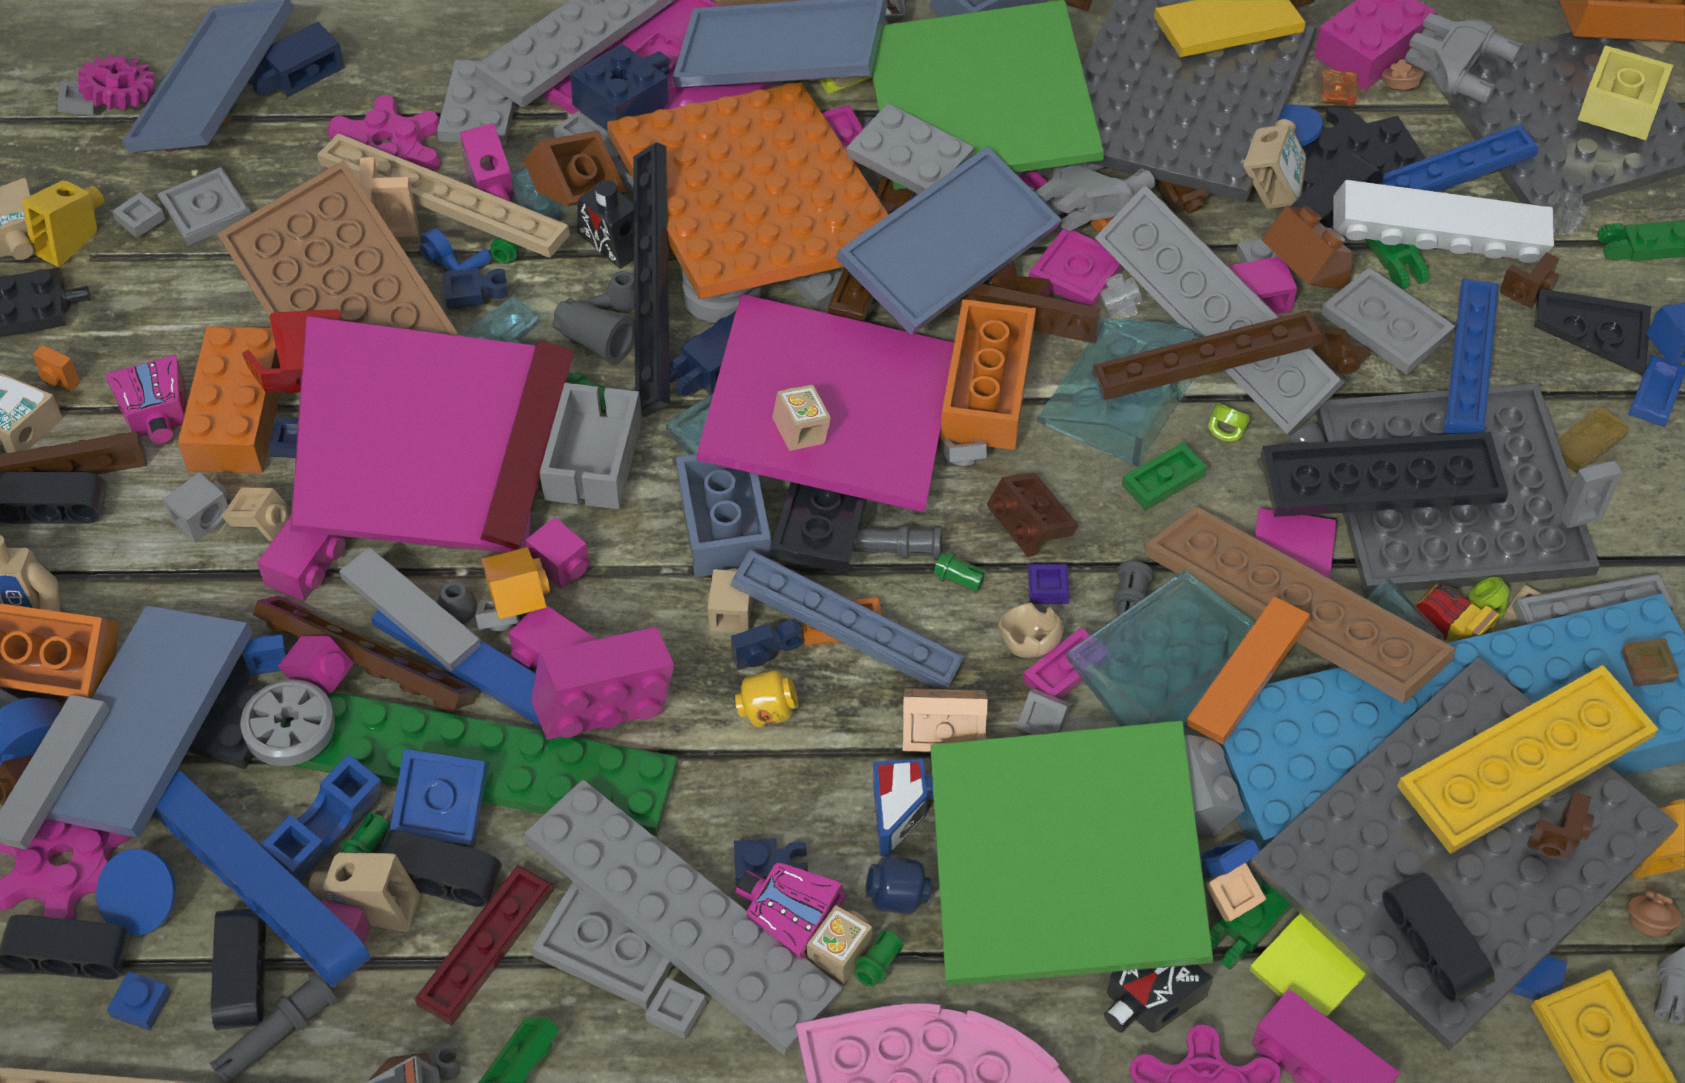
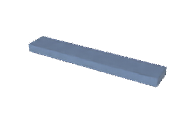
M749 550L732 579L731 586L934 689H948L963 661L964 656L752 550Z

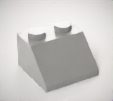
M1184 735L1197 835L1214 837L1244 812L1245 809L1220 744L1211 738Z

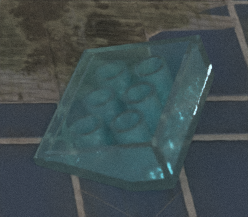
M1105 319L1100 326L1096 344L1088 343L1039 414L1037 422L1138 467L1195 378L1104 400L1093 375V365L1205 337V335L1176 323Z
M1184 570L1066 653V659L1120 727L1183 721V728L1185 729L1188 716L1255 622Z

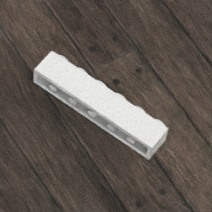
M1345 180L1333 196V230L1350 240L1370 239L1381 241L1386 245L1401 243L1415 245L1417 248L1425 250L1432 248L1447 249L1455 254L1470 252L1484 254L1488 258H1516L1524 263L1540 261L1544 254L1554 247L1553 207Z

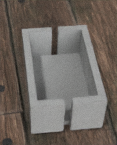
M571 383L564 384L540 469L544 500L578 504L581 498L585 499V505L620 509L642 423L639 391L605 388L604 397L607 417H602L598 387Z

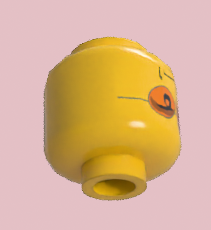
M778 670L744 678L741 685V693L735 695L736 707L740 717H747L756 728L787 721L792 717L793 709L798 708V698L792 678L790 676L784 677Z

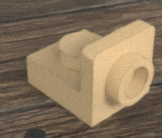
M241 487L223 513L222 518L229 526L257 527L267 540L273 541L291 517L292 510L273 488Z

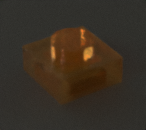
M1323 70L1321 78V103L1355 106L1357 100V72Z
M1666 639L1625 643L1621 651L1634 687L1675 682L1679 674Z

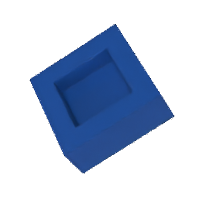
M282 634L275 636L263 635L248 641L242 654L250 676L282 671L278 665L288 654Z
M127 972L107 1011L112 1018L151 1030L171 991L165 983Z

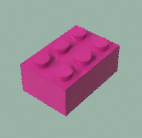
M1355 0L1320 26L1314 57L1362 89L1367 90L1383 78L1382 71L1390 68L1393 63L1398 64V61L1401 59L1405 60L1406 54L1411 48L1409 46L1410 40L1416 32L1420 34L1425 29L1423 23L1429 13L1436 15L1437 12L1419 0Z
M657 627L541 651L531 703L546 739L569 738L580 732L597 728L608 729L619 723L636 719L647 720L662 714L674 663Z

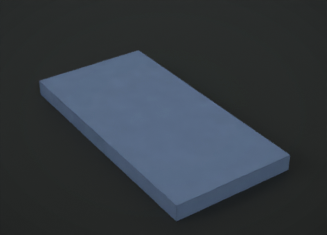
M258 0L211 7L122 141L128 152L208 145L293 11L294 5L290 0Z
M801 0L694 8L673 74V80L676 87L869 76L872 73L887 11V0Z
M987 146L840 248L835 258L912 335L1058 228L1062 219Z
M146 605L91 698L104 701L110 708V711L46 819L139 838L253 634L248 623Z

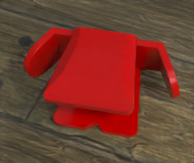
M339 310L273 312L270 314L269 318L280 368L263 369L249 350L242 352L249 370L264 392H300L301 380L298 378L302 375L306 318L310 316L341 321V312Z

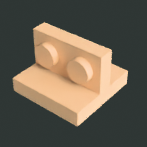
M360 158L358 182L394 237L418 236L419 223L409 177L379 178L375 158Z
M905 688L903 701V751L931 752L930 745L986 740V690Z

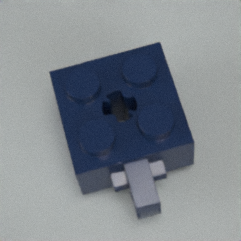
M622 43L570 73L572 105L606 131L608 121H617L626 116H638L653 113L656 110H664L668 103V76L666 75L669 74V57L659 51L642 58Z

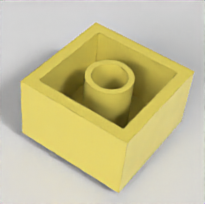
M1605 45L1587 90L1578 120L1646 140L1673 65Z

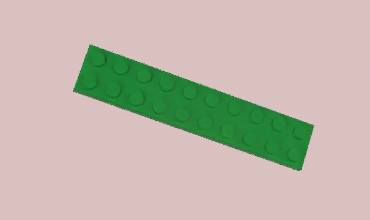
M332 692L331 694H326L335 715V729L330 742L318 755L310 760L297 765H291L330 773L349 754L380 778L381 783L397 786L404 749L489 762L482 803L539 814H546L578 783L585 780L649 833L657 836L678 761L676 756L575 737H558L547 740L544 731ZM286 718V722L282 726L285 728L290 727V723L294 718Z

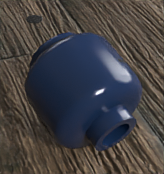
M885 855L877 864L872 863L870 865L866 878L865 894L866 897L872 899L873 906L876 909L911 915L918 909L921 902L927 903L931 893V878L925 877L921 862L914 859Z

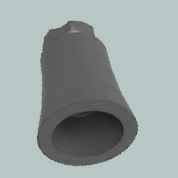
M572 298L561 301L554 311L552 326L556 331L593 351L609 364L615 365L620 363L628 355L634 344L635 320L630 316L612 313Z

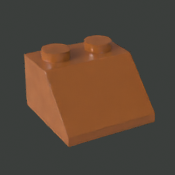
M599 130L541 140L523 160L536 191L566 207L578 205L579 198L595 188L596 184L603 180L613 181L617 186L618 192L622 195L626 193Z
M1287 205L1262 238V241L1308 285L1343 289L1350 283L1353 253L1343 244L1345 242L1344 237L1335 230L1323 226L1319 222L1321 216L1308 206L1299 208Z

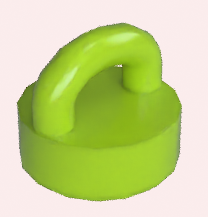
M1218 402L1211 413L1208 428L1212 435L1219 440L1234 442L1243 436L1250 421V415ZM1219 420L1236 427L1235 431L1228 433L1219 429Z
M1496 576L1489 577L1473 587L1469 593L1468 600L1481 610L1486 605L1500 614L1498 620H1500L1508 607L1510 589L1502 578Z

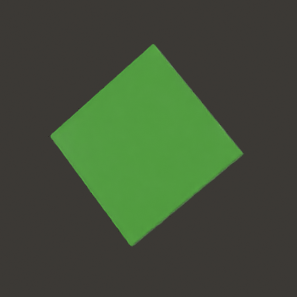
M1065 0L883 25L871 73L878 112L889 103L974 147L975 155L988 146L1014 173L1101 161L1104 159V151ZM892 181L894 190L906 188Z
M1183 721L930 745L945 980L947 986L1213 963Z

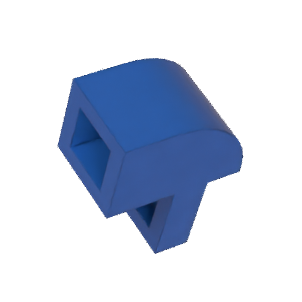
M26 698L0 708V767L2 761L35 754L62 709L56 700Z

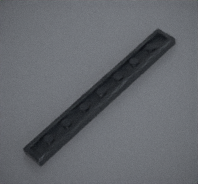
M658 142L633 156L635 391H639L643 417H647L670 405L666 146Z

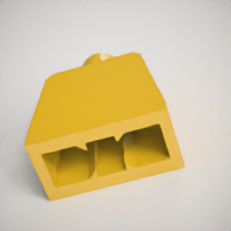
M60 181L22 200L28 236L34 249L32 254L57 267L62 266L96 234L97 225L94 210L104 203L102 193L94 186H89L84 190L68 181Z

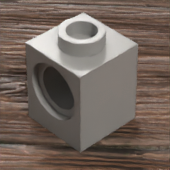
M199 472L162 500L171 522L196 543L225 521L222 515L228 507L227 500L229 495L218 481L210 482Z

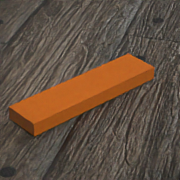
M1274 596L1188 716L1187 726L1224 745L1309 624L1310 614Z

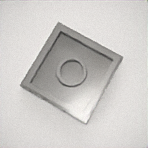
M222 167L157 193L161 205L187 246L215 235L251 214L249 207Z

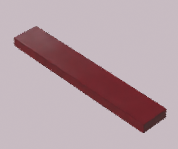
M540 339L536 343L480 539L514 550H518L521 545L540 477L543 458L573 358V350Z

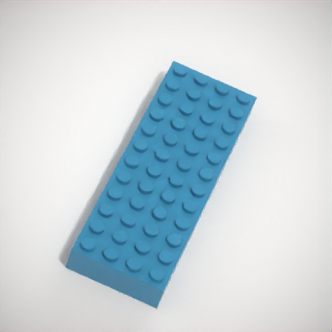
M1658 594L1449 642L1447 644L1455 648L1454 660L1405 703L1398 701L1341 667L1266 684L1225 744H1220L1245 809L1237 817L1246 839L1254 840L1259 851H1261L1478 657L1533 703L1604 665L1659 729L1654 738L1607 765L1622 777L1685 762V634L1663 594Z

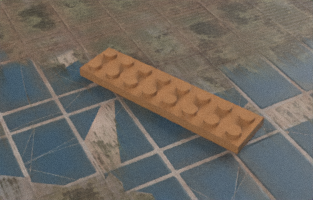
M1198 506L1193 507L1145 544V556L1255 619L1260 617L1274 596L1309 613L1310 622L1297 639V643L1402 703H1405L1454 660L1455 648Z

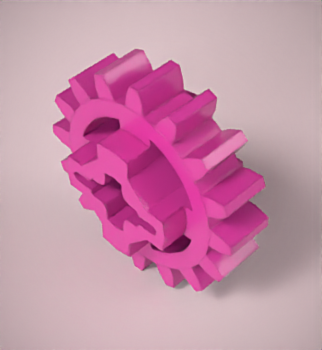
M107 55L106 60L94 57V64L84 62L83 69L78 70V91L83 93L85 101L93 99V105L96 107L106 104L107 110L112 108L126 110V105L137 108L139 107V101L147 103L149 102V96L154 94V73L149 71L147 64L139 65V61L136 58L126 61L125 55L120 57Z

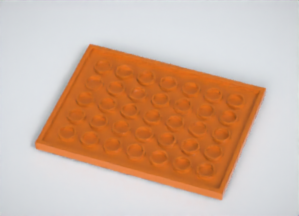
M802 82L796 84L788 83L781 87L766 90H754L751 93L732 97L724 96L717 100L702 103H690L686 106L667 110H656L653 113L638 116H626L617 121L607 122L608 135L632 178L633 156L656 142L666 146L668 243L699 299L844 267L835 258L838 250L889 215L854 161L847 157L846 149Z

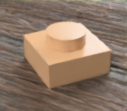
M1246 862L1228 874L1215 876L1204 883L1225 921L1234 920L1266 900Z

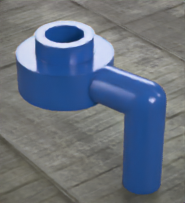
M436 228L429 230L420 238L421 245H419V249L425 260L430 264L434 262L438 266L444 265L448 271L480 269L492 261L490 253L483 249L460 263L454 256L453 249L447 238Z

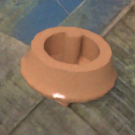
M1403 59L1399 60L1398 64L1393 63L1390 68L1382 71L1385 85L1388 88L1399 89L1400 92H1405L1406 89L1419 86L1421 78L1424 76V70L1406 64Z
M1646 892L1645 895L1631 898L1627 903L1629 920L1633 927L1644 934L1654 937L1670 935L1682 923V915L1672 905V899L1659 893Z

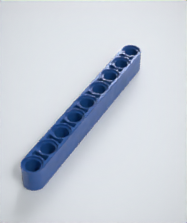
M177 769L152 815L332 987L335 988L366 963L371 956L356 934L187 776Z

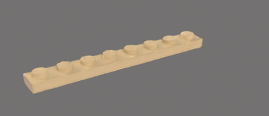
M339 133L317 154L320 165L327 168L344 160L357 180L360 158L374 157L379 178L409 177L415 204L549 258L570 236L569 226L565 223Z

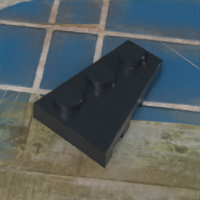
M1546 289L1539 290L1535 311V328L1642 376L1646 370L1649 341L1646 332L1650 327L1651 306Z

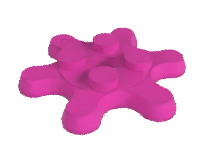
M382 95L376 98L373 110L366 114L365 119L351 120L343 116H336L329 122L328 135L332 139L339 133L432 171L437 170L441 165V158L434 149L422 145V141L426 137L437 133L440 117L433 111H424L413 117H402L398 115L399 109L396 101L389 95ZM389 138H391V142H390V143L387 142V143H383V144H381V145H376V144L374 143V142L378 143V142H380V141L388 140Z
M45 819L27 850L0 844L1 853L9 854L15 858L14 869L0 879V910L13 908L19 902L26 899H36L44 905L43 917L75 920L76 904L83 896L89 893H96L99 876L105 865L111 860L114 849L133 837ZM70 850L73 852V856L68 863L60 866L52 865V855L57 856Z
M1204 1024L1195 1025L1187 1033L1188 1054L1181 1063L1175 1065L1165 1064L1155 1056L1141 1054L1131 1061L1129 1067L1130 1077L1135 1083H1279L1281 1078L1279 1066L1273 1060L1266 1057L1256 1058L1244 1066L1228 1064L1220 1054L1219 1034L1214 1028Z

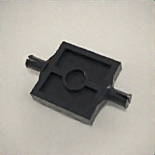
M60 267L0 276V337L65 326V313L69 304L91 301L88 286L66 289Z

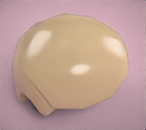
M1024 603L1011 608L1001 616L998 624L1008 650L1013 655L1021 658H1038L1050 653L1060 644L1064 631L1062 620L1051 607L1047 608V613H1042L1032 603Z

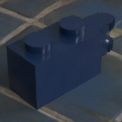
M316 22L272 44L247 83L253 85L252 88L257 95L264 96L267 93L280 89L286 97H289L345 68L340 44L319 22Z
M736 311L727 317L719 319L712 327L700 335L690 338L686 344L681 346L682 354L673 359L671 363L669 362L670 382L673 383L680 379L676 385V390L680 395H691L692 392L694 393L701 387L711 396L713 395Z

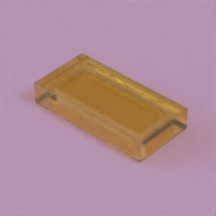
M1600 405L1557 439L1566 466L1577 474L1579 469L1592 464L1624 439L1630 427Z

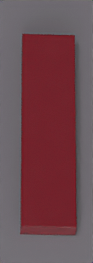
M517 864L414 998L416 1005L452 1026L553 893V885Z

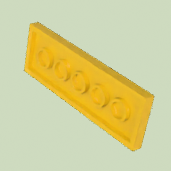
M1601 665L1401 777L1397 787L1447 851L1452 854L1654 738L1659 729L1606 667Z

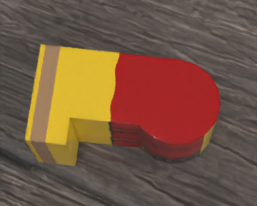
M1442 583L1435 584L1415 606V613L1420 622L1448 642L1494 632L1500 615L1487 605L1481 610L1466 599H1462L1453 588Z

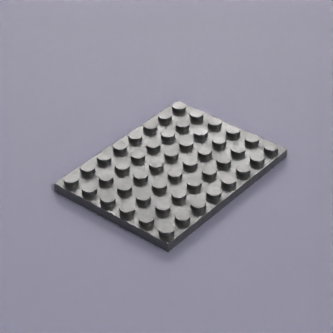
M1115 0L1082 65L1104 151L1103 160L1088 163L1132 174L1143 168L1145 171H1150L1154 179L1193 189L1202 188L1210 193L1247 201L1253 187V178L1248 176L1243 165L1254 134L1259 128L1275 126V123L1280 120L1314 39L1316 27L1305 25L1304 32L1180 57L1154 19L1155 8L1193 0Z
M1479 657L1268 843L1260 853L1251 859L1249 865L1250 868L1449 1051L1651 856L1679 826L1678 823L1612 768L1605 765L1450 854L1399 790L1397 784L1401 777L1534 704ZM1574 791L1591 796L1587 813L1594 815V821L1587 840L1581 839L1569 861L1562 858L1546 857L1538 850L1527 846L1528 838L1537 821L1542 820L1559 826L1562 812ZM1421 872L1429 874L1439 886L1488 957L1494 970L1495 981L1492 984L1455 1003L1449 1002L1439 991L1389 917L1383 904L1382 892Z

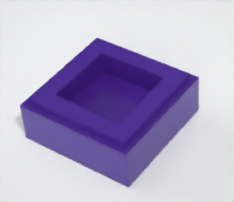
M1028 564L1029 603L1069 604L1067 564Z

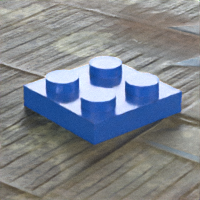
M404 749L390 830H400L440 841L475 846L489 762Z

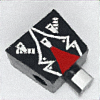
M603 180L578 200L577 233L619 269L634 261V204L617 191V186L613 181Z
M1198 964L1112 972L1107 994L1115 1003L1104 1012V1017L1107 1023L1120 1033H1123L1135 1020L1149 1032L1156 1033L1207 997L1212 976Z

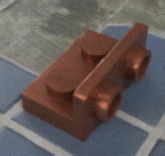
M1035 472L1002 477L987 503V507L1027 557L1035 556L1044 541L1070 537L1078 527L1076 521Z

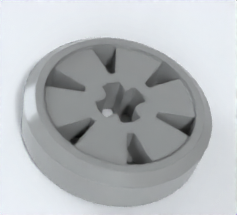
M290 679L274 682L255 693L244 707L240 724L246 745L255 757L271 765L291 766L310 760L327 746L334 733L335 715L331 702L322 689L307 681ZM293 717L294 720L291 721L290 727L285 728L282 726L285 724L286 718Z

